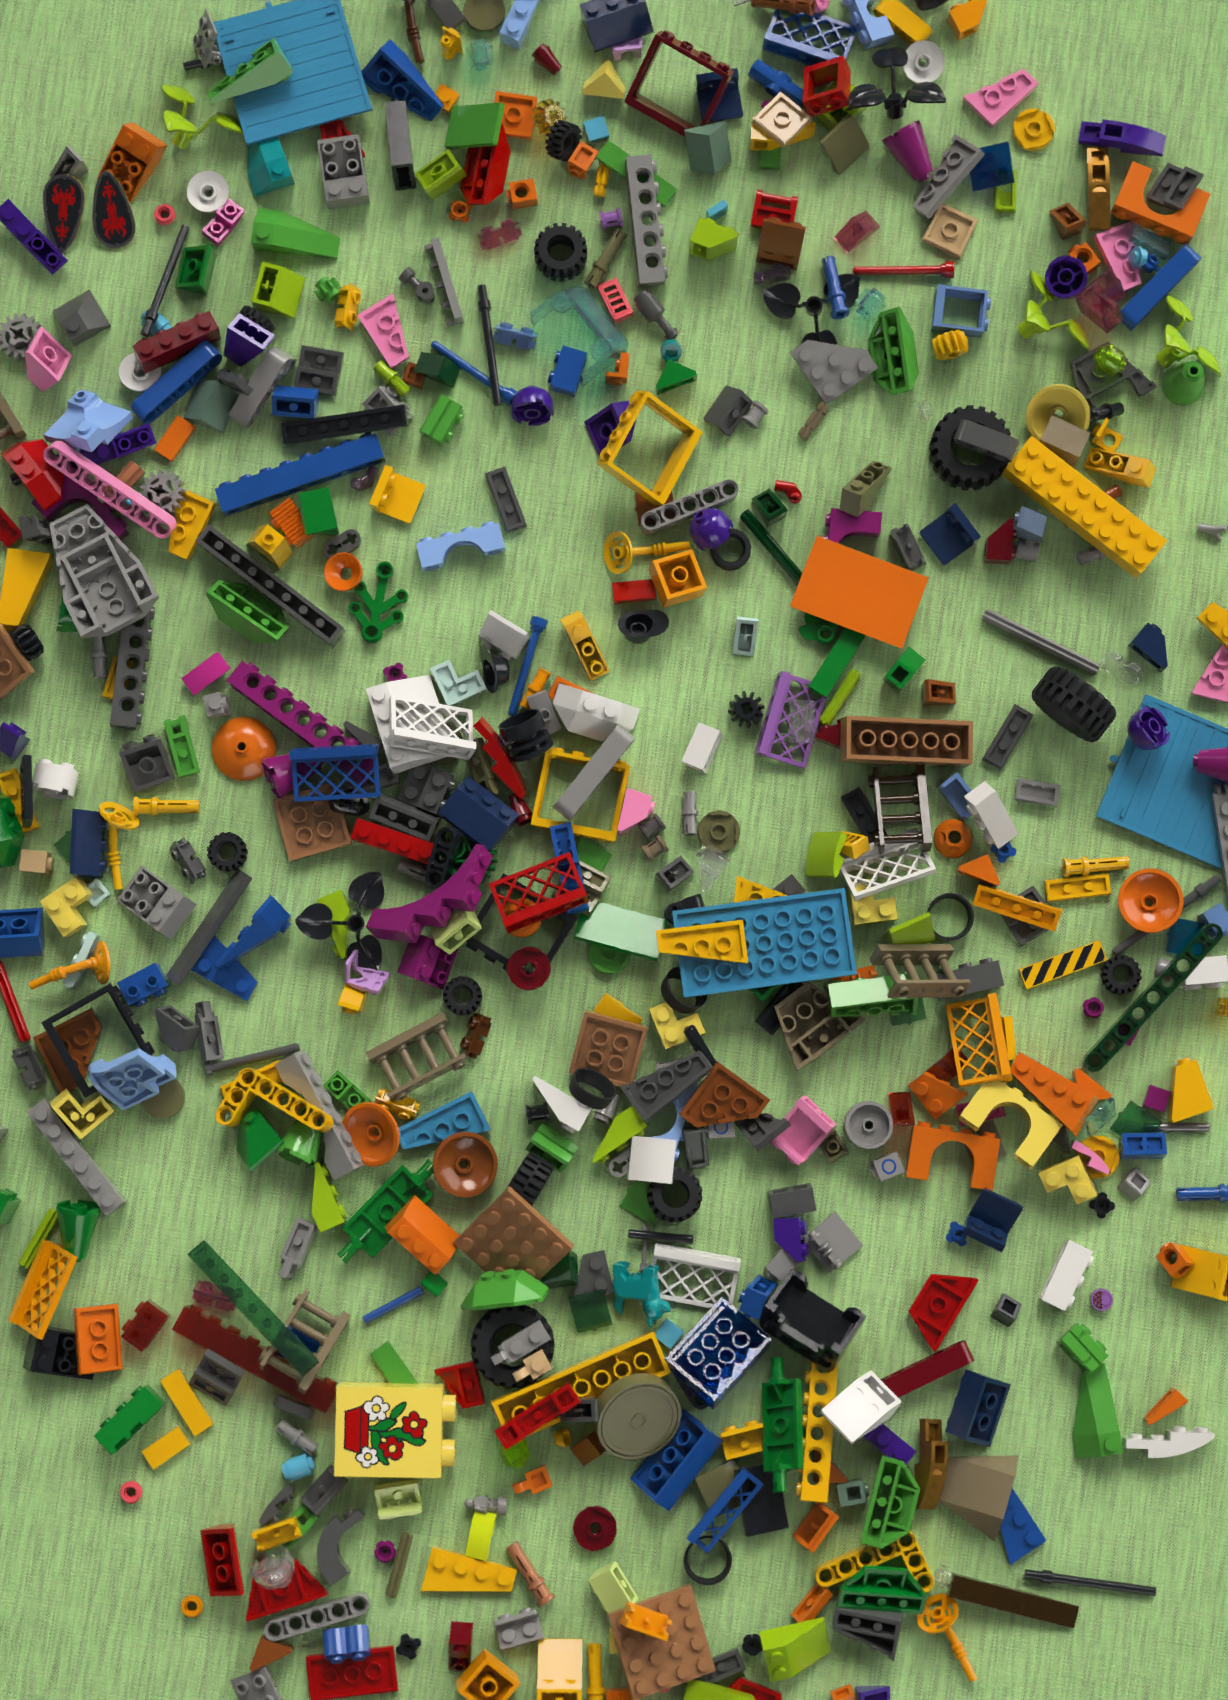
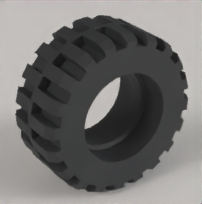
M967 405L965 409H962V407L955 408L952 413L948 412L944 415L931 436L929 459L934 464L933 470L935 473L939 472L941 475L940 479L943 482L949 481L951 483L950 486L953 488L960 486L965 491H968L969 488L980 490L982 486L987 487L994 480H997L1008 465V462L989 456L983 464L969 466L958 461L951 451L952 439L962 419L975 422L1009 436L1011 435L1009 428L1004 427L1006 422L1002 418L998 420L995 417L997 413L994 411L986 412V407L979 406L978 409H974L973 405Z
M1058 666L1050 668L1032 691V700L1048 717L1070 733L1087 742L1098 741L1116 717L1114 706L1111 705V702L1082 678Z
M526 1304L493 1308L479 1320L471 1339V1356L475 1362V1367L486 1380H490L498 1387L503 1386L507 1389H512L515 1387H525L543 1376L541 1375L533 1380L529 1374L516 1382L512 1373L524 1367V1363L518 1366H508L501 1362L494 1365L491 1357L494 1355L492 1341L499 1329L507 1325H519L527 1328L540 1320L551 1339L534 1349L532 1354L542 1349L549 1363H551L555 1346L553 1331L547 1319L538 1310L526 1306Z

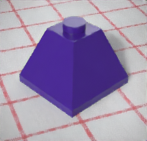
M629 401L611 403L584 422L598 456L606 448L610 440V434L619 424V418L626 411ZM636 420L621 448L631 442Z

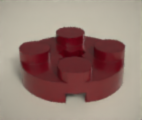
M523 947L517 950L509 958L507 964V973L511 982L522 990L529 991L542 987L548 980L551 972L547 956L535 947ZM528 962L532 963V967H535V972L532 971L530 975H527L526 971L523 970V966H527Z
M598 1505L587 1506L581 1510L573 1524L574 1536L578 1544L590 1551H598L610 1546L617 1534L616 1519L613 1514L605 1507ZM595 1522L599 1523L601 1531H596L595 1534H592L589 1525L595 1524Z

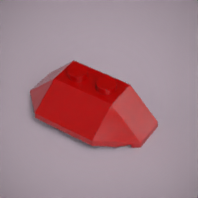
M502 123L497 146L467 149L463 169L467 176L461 180L460 189L469 205H487L503 193L511 151Z
M43 439L16 442L0 455L42 509L46 511L62 499L65 474L45 461L43 453L48 445Z

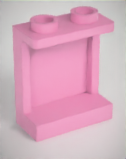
M805 1095L798 1099L793 1109L785 1117L791 1126L770 1143L775 1148L782 1149L787 1154L786 1158L791 1163L801 1165L833 1131L837 1124Z

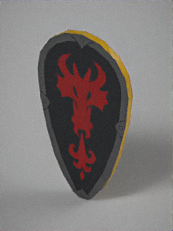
M104 171L98 178L94 190L93 229L97 239L102 244L110 248H120L126 246L133 239L136 232V223L122 185L111 172Z
M66 174L56 175L49 179L43 191V209L48 234L56 249L61 252L66 251L73 243L81 223L85 205V192L81 183L73 176Z

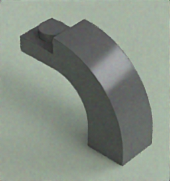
M361 1507L356 1511L352 1508L343 1515L344 1520L336 1514L326 1525L320 1536L317 1549L318 1564L330 1586L350 1572V1568L341 1557L339 1541L341 1535L366 1515Z

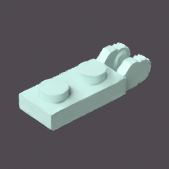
M90 931L88 934H84L80 942L81 950L79 954H75L71 964L92 957L94 948L100 939L99 934ZM86 969L68 974L62 981L64 986L71 989L77 987Z

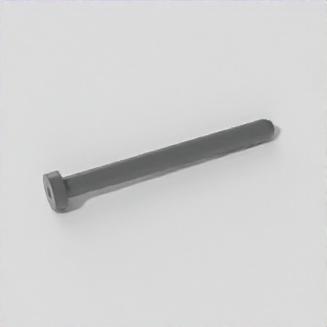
M294 1043L212 1064L210 1061L204 1062L208 1077L213 1076V1072L298 1052L300 1047L299 1044Z

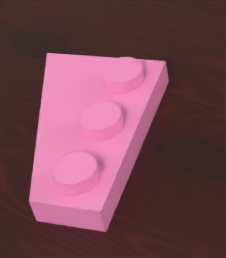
M1022 69L1002 78L991 86L987 85L981 88L980 91L963 96V100L993 128L1038 87V82Z
M1132 221L1096 234L1093 237L1120 294L1141 284L1139 268H1134L1129 261V254L1136 246L1135 238H1133Z
M392 293L357 315L391 370L409 359Z
M1223 644L1220 645L1191 692L1192 695L1228 703V649Z

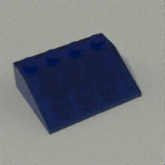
M721 1297L664 1360L694 1394L714 1410L770 1348L772 1338Z

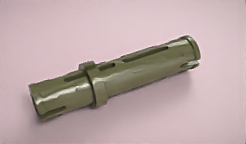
M614 230L600 257L592 264L593 269L584 281L588 287L592 285V289H596L603 275L609 271L608 267L627 237V234L622 230Z

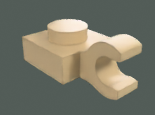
M540 1349L523 1359L525 1366L513 1372L512 1375L516 1382L529 1374L534 1380L553 1368L543 1350Z

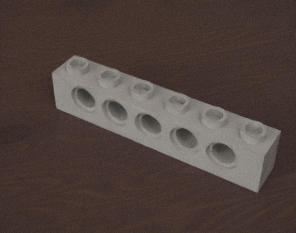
M651 154L628 156L625 159L638 287L664 285L665 279H668L667 266H663L666 250L665 245H661L660 237L664 236L663 224H659L658 216L661 215V204L656 201V195L659 194L658 181L654 182V173H657L656 160L652 161ZM643 174L647 176L648 181L640 183L637 180V176ZM642 195L648 196L650 203L642 204L639 197ZM648 216L652 219L653 223L647 226L642 223L641 219ZM647 237L652 238L655 245L651 247L646 246L644 239ZM649 258L656 260L657 266L654 268L648 267L646 260Z

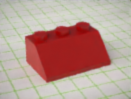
M218 1524L200 1530L210 1597L244 1595L235 1524Z

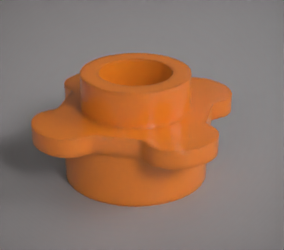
M452 201L451 213H449L450 220H461L463 223L468 222V213L471 210V205L463 201Z

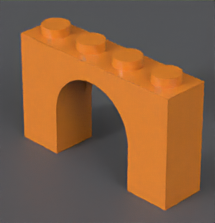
M1133 161L1110 213L1114 214L1118 219L1132 221L1140 228L1150 229L1159 236L1169 237L1178 244L1188 245L1194 236L1210 193L1196 188L1182 211L1179 210L1170 215L1157 214L1146 205L1143 196L1144 188L1152 169Z
M918 1121V1125L912 1124L904 1176L928 1181L931 1157L934 1150L946 1141H959L967 1146L972 1156L969 1186L977 1189L987 1188L993 1191L1000 1139L995 1137L996 1133L983 1131L982 1135L974 1134L972 1129L961 1128V1132L952 1131V1126L940 1124L939 1128L931 1127V1123Z

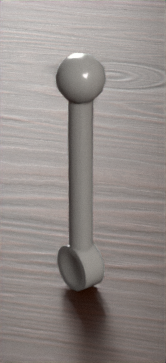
M643 1225L641 1227V1230L649 1231V1227L647 1225ZM644 1239L642 1241V1263L640 1264L642 1271L643 1268H648L646 1263L647 1240Z

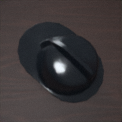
M659 610L627 612L618 619L619 630L625 635L626 639L636 644L645 643L650 637L662 634L669 627L668 616Z
M481 644L479 651L484 684L490 693H495L498 686L509 681V662L501 655H491L489 649Z

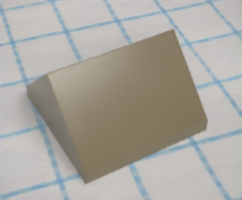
M1051 415L1039 442L1074 468L1082 454L1090 432Z

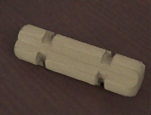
M823 402L818 404L816 411H813L805 422L804 427L798 432L800 438L808 440L811 431L813 432L823 419V415L825 416L829 411L827 404Z

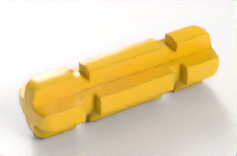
M599 161L600 166L597 170L593 194L596 197H604L606 192L604 187L607 186L610 170Z

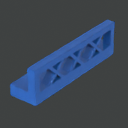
M743 1467L687 1535V1540L692 1544L696 1543L706 1553H709L764 1484ZM747 1478L757 1485L752 1492L742 1493V1484ZM749 1495L743 1502V1496ZM740 1496V1507L728 1510V1501L732 1497ZM726 1513L727 1523L724 1526L714 1527V1518L718 1514ZM729 1513H734L729 1519ZM715 1530H720L715 1536ZM704 1531H712L713 1540L708 1546L698 1539Z

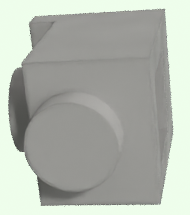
M220 692L203 695L207 717L210 720L232 715L227 694L222 695Z

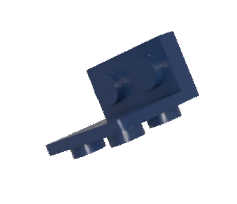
M738 68L730 69L734 71V74L711 122L743 117L738 87ZM715 72L696 75L695 86L701 120H703L723 79L722 76Z
M956 503L951 505L943 515L919 532L944 566L977 543L981 537Z
M984 1188L965 1219L962 1233L1002 1252L1006 1246L1008 1233L1022 1212L1023 1206Z

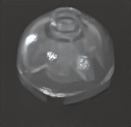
M277 1545L264 1552L262 1555L265 1558L260 1563L256 1560L250 1569V1575L265 1589L286 1587L291 1582V1577L294 1574L295 1561L286 1547Z

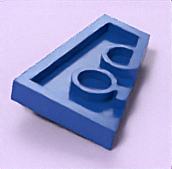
M214 935L191 971L248 1001L258 981L238 960L220 971L215 969L214 964L227 948Z
M1012 1488L1004 1519L1000 1526L1010 1565L1047 1541Z

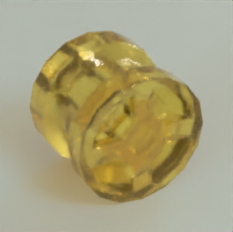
M1217 998L1219 1005L1215 1015L1228 1017V998Z

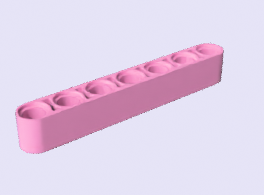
M55 441L44 450L43 456L48 464L156 537L164 539L175 530L177 524L172 515L66 443ZM53 449L58 451L59 457L53 453ZM71 461L76 463L78 469L71 465ZM89 474H92L96 481L91 480ZM107 486H110L114 493L109 492ZM125 498L129 499L132 505H128L125 502ZM143 510L149 513L150 518L143 514ZM161 523L166 524L168 530L163 529Z

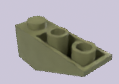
M872 461L842 488L839 510L859 517L870 506L892 467L878 461Z

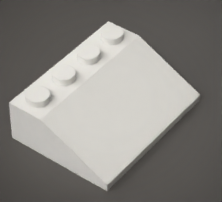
M430 675L385 682L366 689L389 766L394 774L448 757L387 746V738L390 735V696L395 695L439 704ZM396 703V708L401 713L407 710L402 704ZM415 708L422 717L427 714L423 708ZM436 711L437 716L443 721L442 712ZM410 712L405 715L412 724L417 721ZM430 716L425 719L432 728L437 725ZM401 720L396 722V727L407 728ZM421 724L415 726L419 732H428ZM441 727L435 730L441 736H448Z

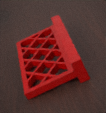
M570 852L489 883L508 934L589 902ZM565 860H568L570 863L567 873L557 870L558 864ZM546 869L551 871L547 881L536 877L540 870ZM554 873L565 877L560 887L550 883ZM526 877L531 879L526 889L516 885L519 878ZM568 878L576 881L579 888L572 891L564 889ZM534 881L544 884L540 895L530 891ZM501 885L510 887L506 897L497 894L495 888ZM548 886L558 890L556 897L551 899L544 897ZM514 889L524 892L520 903L509 899ZM528 894L538 898L534 906L529 907L523 904ZM507 902L518 906L515 913L508 916L505 915L504 909Z

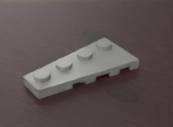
M956 134L952 138L953 144L950 149H946L942 155L944 159L939 168L935 167L932 172L933 178L930 183L925 184L912 206L915 211L927 219L932 217L985 155L981 149Z

